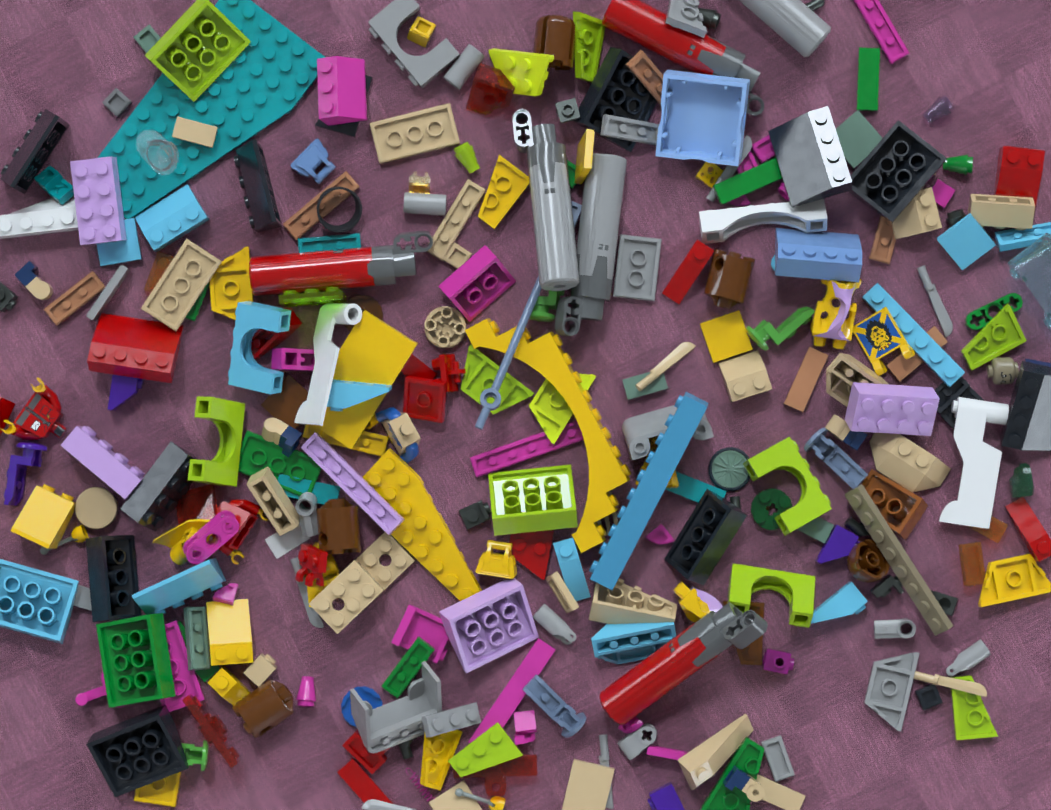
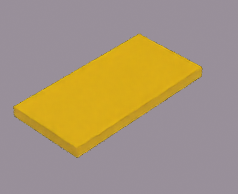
M364 310L360 322L354 325L339 350L333 379L393 385L418 343ZM387 393L346 409L343 408V411H331L330 407H327L323 426H314L348 448L353 449Z

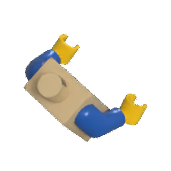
M390 407L373 415L370 425L366 427L367 429L380 422L400 458L408 464L418 456V445L421 438L407 413H400L396 408Z

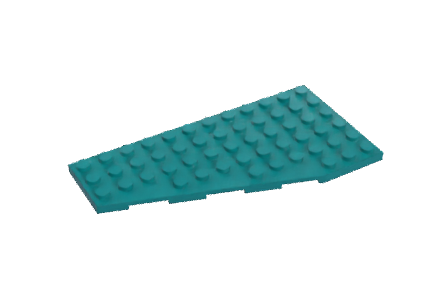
M218 0L215 7L251 41L249 45L195 102L162 73L97 157H117L124 217L126 219L134 218L224 155L257 135L261 130L291 112L318 78L317 59L326 57L253 1ZM177 116L218 127L213 148L173 138L172 134Z

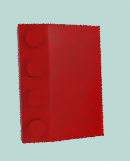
M101 313L87 358L89 371L172 383L184 325H180L177 331L158 321Z

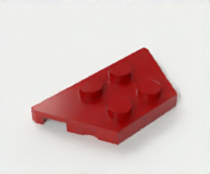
M554 530L511 534L509 543H512L511 555L539 578L545 580Z

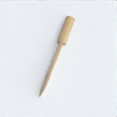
M690 342L681 343L655 368L650 370V374L635 385L636 388L642 391L696 346Z
M915 671V680L987 697V691L980 683L940 676L938 674L933 676Z

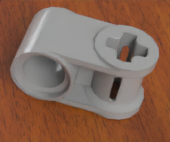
M643 724L638 730L622 738L617 745L626 757L631 760L655 741L657 730L652 724ZM643 730L647 732L652 731L650 739L647 736L643 737Z

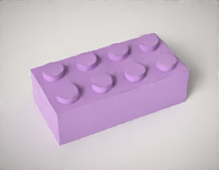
M111 156L70 161L80 245L127 240L117 157Z
M853 382L845 421L850 430L856 432L931 436L940 398L933 387Z
M76 426L61 446L121 497L128 499L144 478L145 473L136 466L131 467L128 465L129 460L121 453L118 454L116 452L115 454L111 450L113 446L106 440L96 438L97 433L89 426Z

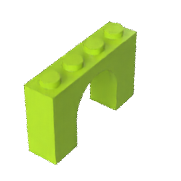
M196 397L194 417L210 420L216 425L220 435V446L212 460L190 459L188 480L219 486L237 487L245 403L216 397Z
M790 436L743 463L753 482L774 470L788 471L799 481L801 496L798 503L774 518L784 536L832 509L829 498L822 493L819 488L820 483L818 479L812 476L808 462L801 457L798 452L799 447L797 443L791 440Z
M732 564L727 604L729 602L744 613L750 608L751 595L754 592L762 589L774 590L781 593L789 602V625L810 628L814 608L815 576Z

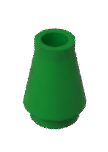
M968 155L949 157L943 163V170L964 175L972 173L973 157H968Z

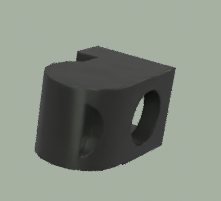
M931 590L944 612L953 616L958 598Z

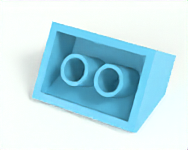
M188 184L135 216L144 236L156 252L210 220Z

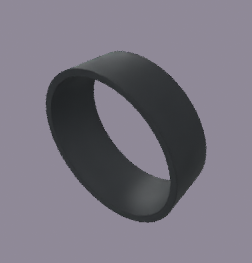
M331 187L325 190L317 201L318 219L330 231H348L361 218L362 203L360 198L348 188ZM333 190H346L355 201L353 217L342 225L328 224L319 213L322 199Z

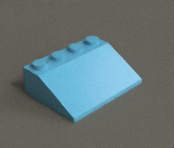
M213 558L133 594L132 598L146 615L166 613V608L170 606L173 609L184 605V600L189 597L195 600L204 596L202 591L209 588L211 591L223 587L222 582L226 581L217 559Z
M0 559V627L63 644L79 581Z

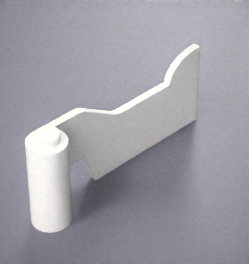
M327 303L320 308L313 337L315 365L307 400L302 403L297 412L294 423L323 426L340 350L331 341L334 325H355L359 323L362 318V310L357 304Z
M958 397L957 401L953 400L951 412L955 413L956 421L953 437L963 460V468L957 501H951L944 507L939 521L989 529L1002 451L983 442L986 422L1006 425L1009 405Z

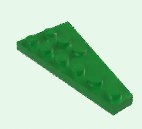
M745 737L700 810H750L751 800L736 786L731 791L722 782L734 765L756 780L765 748L750 738Z

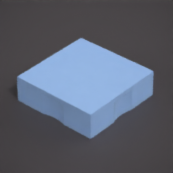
M666 70L663 75L661 95L662 116L658 127L655 156L682 160L698 159L708 163L739 166L742 159L750 79Z

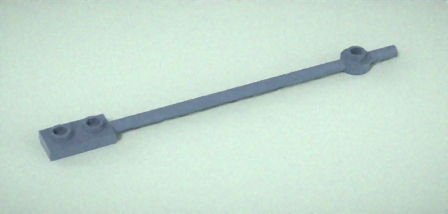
M571 201L575 228L581 214L582 205ZM539 275L491 388L485 389L480 395V404L483 408L475 424L477 429H483L490 411L496 410L501 404V395L498 391L542 289L539 285ZM489 397L495 400L491 404L486 401Z

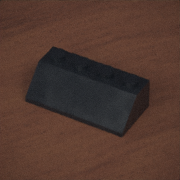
M707 489L664 559L687 580L704 585L747 515L733 503Z
M134 535L99 536L85 539L92 621H115L141 616V609L132 598L133 594L139 592Z

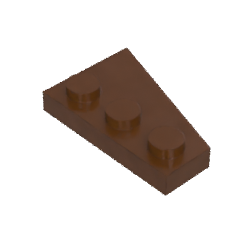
M723 600L724 606L727 604L726 600ZM750 602L749 610H753L764 619L765 602ZM764 634L743 649L736 647L741 665L762 666Z

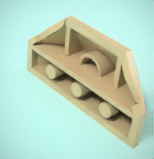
M840 353L826 369V392L846 407L848 406L853 382L888 384L881 376H878L874 371L849 354Z
M874 433L869 441L876 470L912 493L939 487L951 470L937 457L901 434Z

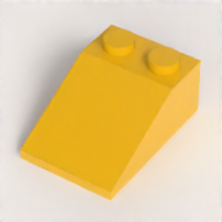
M248 599L234 600L233 605L217 601L206 602L210 665L253 663Z

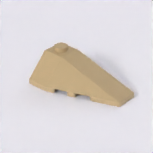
M620 578L613 590L596 582L589 620L607 624L675 622L677 604L655 594L650 596L642 592V588L638 586L634 588L628 586Z
M746 714L678 759L691 790H694L710 779L741 745L744 738L751 734L753 727Z

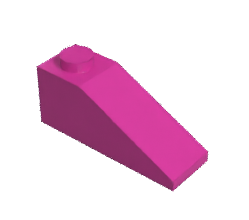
M272 349L271 369L313 371L315 365L314 350Z

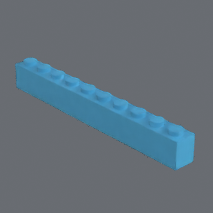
M685 392L684 396L679 395L674 405L677 408L674 415L669 414L664 424L667 426L665 433L660 432L655 442L658 445L655 452L650 451L645 461L649 463L646 470L641 469L636 478V481L639 482L636 489L632 487L626 498L630 500L628 505L621 507L617 515L620 518L618 524L612 525L608 533L611 536L608 543L603 542L598 552L601 554L599 561L594 560L589 572L592 573L591 580L613 590L708 407V402L688 392Z

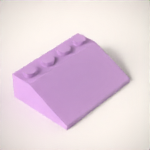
M507 578L439 611L444 629L465 673L539 638L523 584L515 578Z

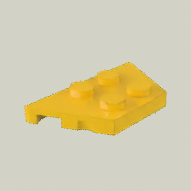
M249 246L224 259L209 280L211 310L236 320L235 310L238 302H253L249 277Z
M1031 554L988 562L978 606L985 607L1051 592V583L1045 576L1046 574L1042 568L1038 567L1036 560Z

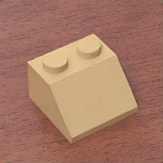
M932 187L922 188L893 223L891 222L895 239L942 228Z
M758 350L718 363L730 402L772 389L767 370Z

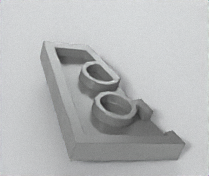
M698 0L669 1L665 23L703 38L707 33L706 26L702 24L704 18L702 13H699Z

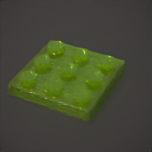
M338 287L326 288V292H320L317 289H305V293L299 294L296 290L283 291L284 295H279V304L283 307L347 302L346 294Z

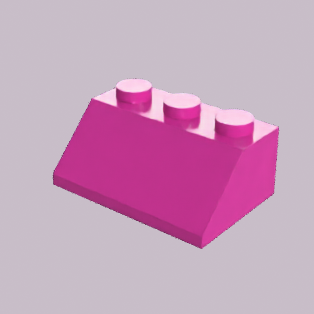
M341 56L317 59L319 119L328 126L367 120L365 60Z
M484 245L438 287L470 322L513 285L516 280L491 250Z

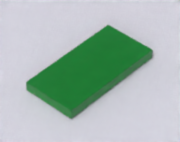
M249 430L246 431L241 444L238 472L251 476L269 467L277 481L279 474L288 475L294 481L302 479L311 480L307 492L312 493L322 468L308 454L295 449L287 457L282 454L283 448L274 442H268L261 435ZM280 484L283 490L288 491L298 496L303 494L302 492H299L297 490Z

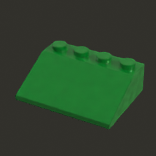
M163 613L96 624L109 708L176 696Z

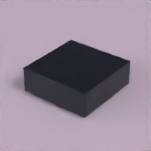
M935 684L915 690L923 711L943 703Z

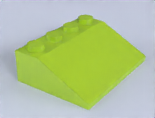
M196 0L144 56L195 102L251 41L209 0Z
M571 465L488 473L494 536L578 527Z

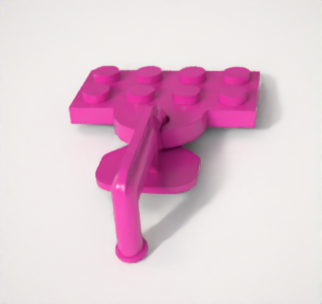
M177 620L165 624L176 696L160 699L162 706L166 705L169 712L205 700L195 670H188L187 648ZM103 672L101 674L103 686L76 696L75 701L79 706H84L87 701L107 695Z

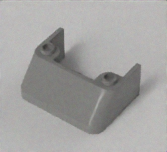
M426 661L422 662V678L410 684L408 696L372 709L368 701H363L354 688L350 689L351 714L368 752L378 753L423 735L425 731L422 717L442 711L441 680Z

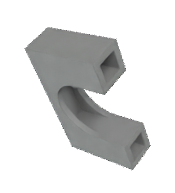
M394 0L368 21L370 26L368 30L375 39L379 37L383 41L381 46L388 54L393 53L397 58L395 60L397 66L402 71L404 69L410 74L408 79L415 87L419 85L423 88L455 62L460 54L447 38L427 54L413 56L405 53L397 43V34L402 24L420 10V6L415 0Z

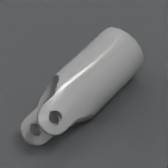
M545 603L533 615L535 621L564 644L569 645L576 640V634L569 628L566 622Z
M980 639L958 654L954 663L947 667L946 673L948 676H954L959 672L970 670L990 656L991 653Z

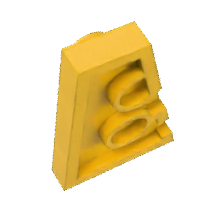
M500 154L478 214V218L494 230L530 184L529 177Z
M457 729L433 737H426L424 732L421 785L441 791L450 767L448 760L454 756L462 731Z

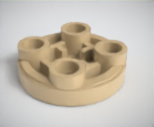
M449 306L438 307L431 311L426 318L424 324L425 334L429 341L437 347H454L465 336L466 322L463 315L455 308Z
M101 487L86 489L79 495L75 504L78 520L86 527L92 529L104 528L111 524L118 511V502L114 495Z

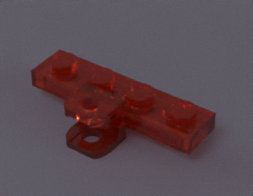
M189 694L182 699L200 724L198 729L208 743L215 745L231 768L240 762L238 759L240 754L233 746L230 748L226 740L228 738L225 733L228 732V729L217 714L212 717L209 712L205 713L201 708L203 703L197 695L193 697L192 694Z
M537 754L523 755L464 777H460L453 768L454 778L485 777L487 795L504 796L506 793V777L537 776ZM493 784H499L500 789L498 791H493Z

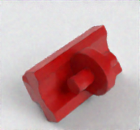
M455 354L439 355V358L433 359V370H440L441 378L435 380L447 382L446 392L459 391L458 382H461L460 374H465L466 369H459V361L455 362Z

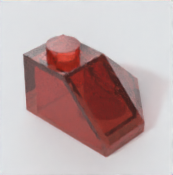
M480 63L473 80L466 109L482 115H488L495 109L509 107L515 87L500 69Z

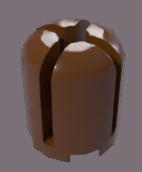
M545 15L539 18L536 22L533 53L554 55L553 62H549V68H555V70H570V68H573L575 50L574 21L561 15Z

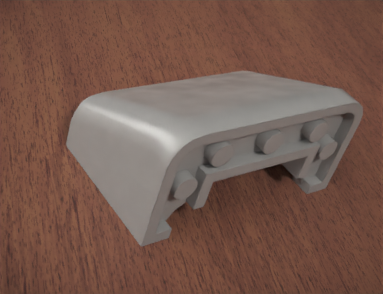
M674 405L630 417L623 422L622 432L631 461L643 458L649 453L650 443L648 438L658 436L660 432L665 433L667 426L664 424L669 414L674 415L677 410ZM705 413L692 436L697 440L714 437Z

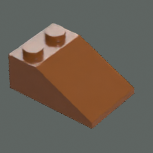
M871 469L862 485L893 533L906 541L928 505L921 497Z

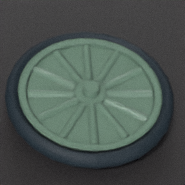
M726 447L717 451L712 456L708 466V473L713 484L725 491H736L744 487L751 478L743 465L749 459L748 455L734 447Z

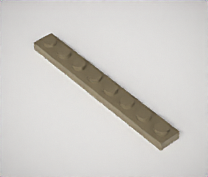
M861 484L844 494L934 635L936 636L949 630L953 624L864 486Z

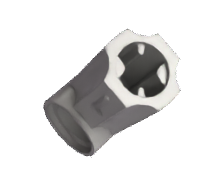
M311 492L301 494L295 506L299 514L302 536L306 537L318 534L317 498ZM302 501L309 502L311 507H305Z
M908 618L874 620L875 639L911 638L916 632L915 624ZM903 623L911 624V631L907 634L900 631Z

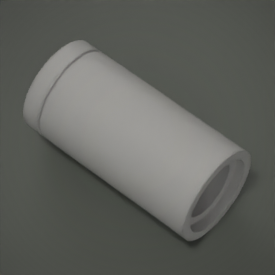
M468 44L443 78L460 90L485 56L475 47Z
M405 192L403 213L445 216L447 195Z

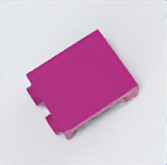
M409 604L391 643L409 649L419 636L435 648L428 659L436 664L438 660L443 661L448 651L444 647L447 641L450 640L441 618Z

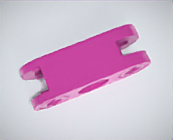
M227 510L221 511L184 543L183 552L190 563L200 564L238 532L239 522L234 514ZM216 534L212 541L206 540L208 535Z

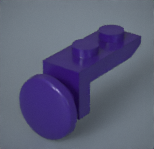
M30 442L17 443L16 447L23 448L22 456H10V464L7 470V486L4 491V505L18 506L24 494L27 465L41 467L42 450L47 451L46 446Z

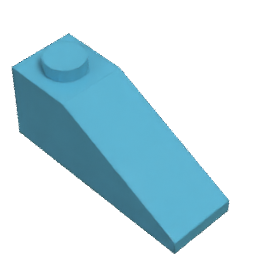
M333 379L327 407H330L331 411H343V408L346 409L392 390V385Z
M573 537L554 542L553 545L564 582L574 599L579 601L591 597Z
M849 581L813 611L811 624L852 615L854 612L857 615L866 608L864 604L868 601L857 587Z

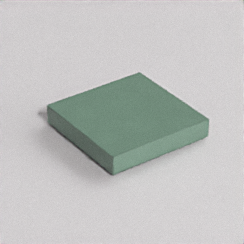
M858 110L836 128L845 160L853 169L882 140L880 134Z

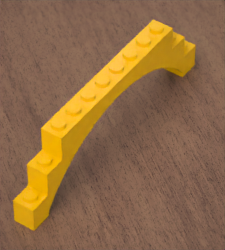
M488 318L466 329L465 332L474 349L485 347L506 353L516 327L499 335L500 329L497 323ZM525 327L513 357L538 371L558 390L575 415L585 442L589 464L588 495L577 532L571 534L582 553L606 540V531L602 524L598 525L597 521L618 510L617 506L619 503L615 495H610L609 491L631 480L629 477L631 472L626 464H622L619 458L621 453L618 447L612 445L610 441L612 437L608 428H603L600 422L602 417L597 408L593 409L590 403L592 398L589 392L583 390L580 384L582 379L579 373L573 371L570 365L573 362L569 354L563 352L561 348L563 343L559 335L549 332L530 342L531 335Z

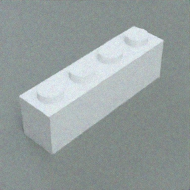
M74 196L63 205L50 198L13 213L0 215V239L78 230Z

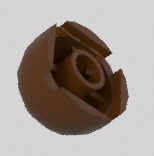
M870 539L856 544L847 557L849 572L861 582L870 583L878 581L888 573L890 568L889 563L876 543Z

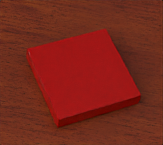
M407 375L404 384L403 413H407L410 418L443 423L445 418L447 382Z

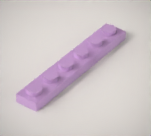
M314 432L302 445L301 448L388 535H391L405 520L317 432Z

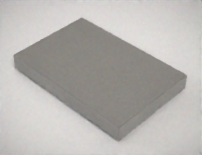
M620 234L613 297L655 301L662 239Z

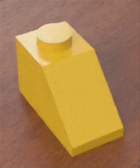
M225 666L207 682L222 698L233 706L251 693Z

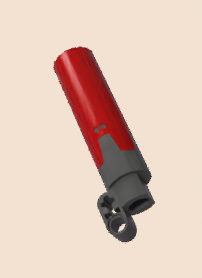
M641 0L611 1L603 17L602 26L693 73L750 79L749 96L751 97L748 99L747 113L754 116L762 113L764 110L763 99L751 93L761 72L742 63L746 56L745 54L707 34L703 38L680 28L672 27L665 23L666 13ZM752 100H758L761 103L760 110L756 112L750 110L749 103Z
M729 602L717 612L710 611L601 691L599 695L600 703L614 722L620 725L626 724L731 645L738 649L747 647L766 632L768 624L766 620L753 610L743 613Z

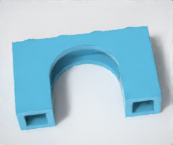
M252 301L238 302L235 310L236 321L233 329V347L230 352L231 364L228 371V385L266 394L281 393L284 372L265 368L258 364L252 355L251 342L254 334L259 329L277 333L289 331L291 310Z

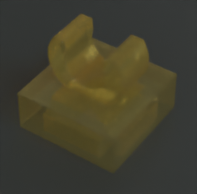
M417 171L413 172V176L410 175L409 192L430 194V177L428 172H425V176H417Z

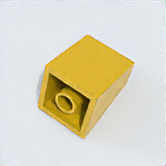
M44 484L43 487L36 485L15 521L11 532L47 549H57L75 511L76 502L73 501L74 497L66 493L59 495L54 492L55 488Z

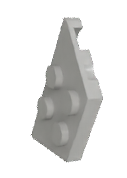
M918 652L873 661L864 703L897 731L902 730L919 658Z

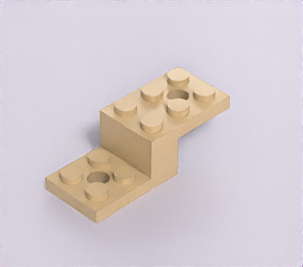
M384 532L326 586L309 605L338 634L415 560L391 535ZM381 555H390L392 559L391 564L383 566L380 563ZM340 598L344 601L345 605L342 610L334 609V599Z

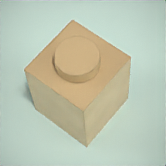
M261 653L245 670L244 674L259 687L277 668L275 665L276 660L268 653L266 655Z

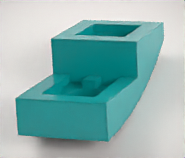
M50 165L34 178L61 205L74 196L73 185L67 182Z

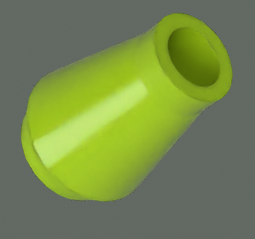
M468 141L453 149L456 153L454 156L468 170L469 174L480 168L473 146Z

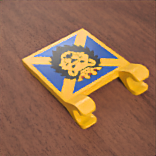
M887 307L853 326V333L878 376L887 372L886 366L880 359L900 347L905 359L915 355L914 350L906 341Z

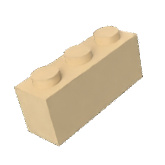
M970 194L968 214L971 213L982 227L993 226L996 229L1010 227L1016 230L1032 229L1035 211L1033 198Z
M266 467L251 475L247 486L279 536L298 527L300 522L299 514L270 468Z

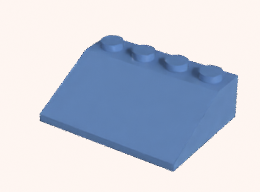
M775 229V276L859 282L862 269V247L859 235L821 231L805 233L797 229Z

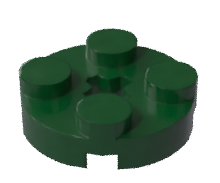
M769 488L761 491L753 498L750 510L754 521L760 527L767 530H776L780 527L774 518L793 506L791 499L783 491ZM771 503H774L775 508H777V512H773L772 515H769V511L766 510V506H770Z

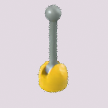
M84 525L74 528L71 536L61 540L58 546L72 540L78 543L85 542L89 535ZM41 547L40 553L46 555L52 549Z
M460 788L455 790L456 796H465L487 803L490 810H503L505 798L494 796L488 800L463 792Z

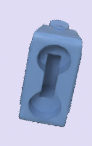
M315 139L290 165L293 170L302 176L304 175L308 178L311 175L318 184L336 168L331 161H328V152L319 139ZM322 163L326 164L318 174L314 172Z

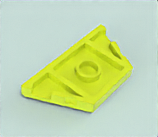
M495 48L489 49V55L505 93L539 96L542 94L544 82L549 74L547 68L549 62H553L554 55Z
M579 374L582 379L580 384L583 390L588 391L596 376L594 374ZM545 379L531 401L529 408L550 442L555 444L573 412L558 390Z

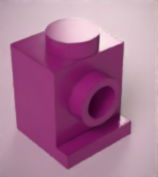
M765 648L762 669L788 674V670H793L794 658H791L792 654L789 652ZM782 658L783 664L777 666L776 659Z

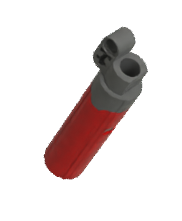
M427 231L402 232L395 236L393 245L251 257L249 260V277L252 294L254 296L334 290L337 288L396 284V277L416 275L415 252H425L431 249L433 237ZM426 236L429 238L430 243L427 246H421L418 243V238ZM411 237H415L414 248H412V243H407L405 248L397 244V242H400V238H404L406 242L412 241Z

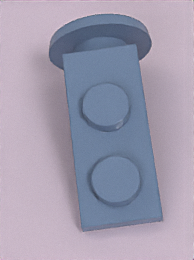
M819 429L807 441L804 450L809 452L814 449L816 451L815 454L852 489L856 488L868 474L830 438L827 439L825 437L828 429Z
M537 674L523 687L522 690L556 724L564 727L561 733L563 737L569 738L573 736L585 724L586 715L583 712L576 715V711L566 704Z

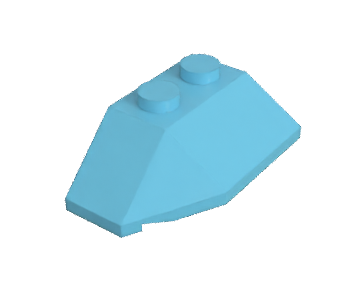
M674 622L606 624L591 638L594 656L617 665L643 660L676 637Z

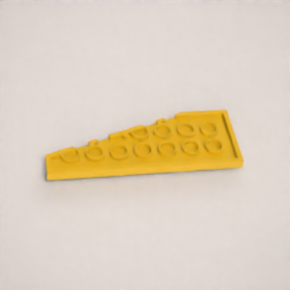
M389 448L362 478L405 519L391 535L458 600L462 601L482 591L472 570L470 571L464 560L465 557L455 544V539L441 513L437 511L430 493L428 494L424 487L423 480L402 458Z

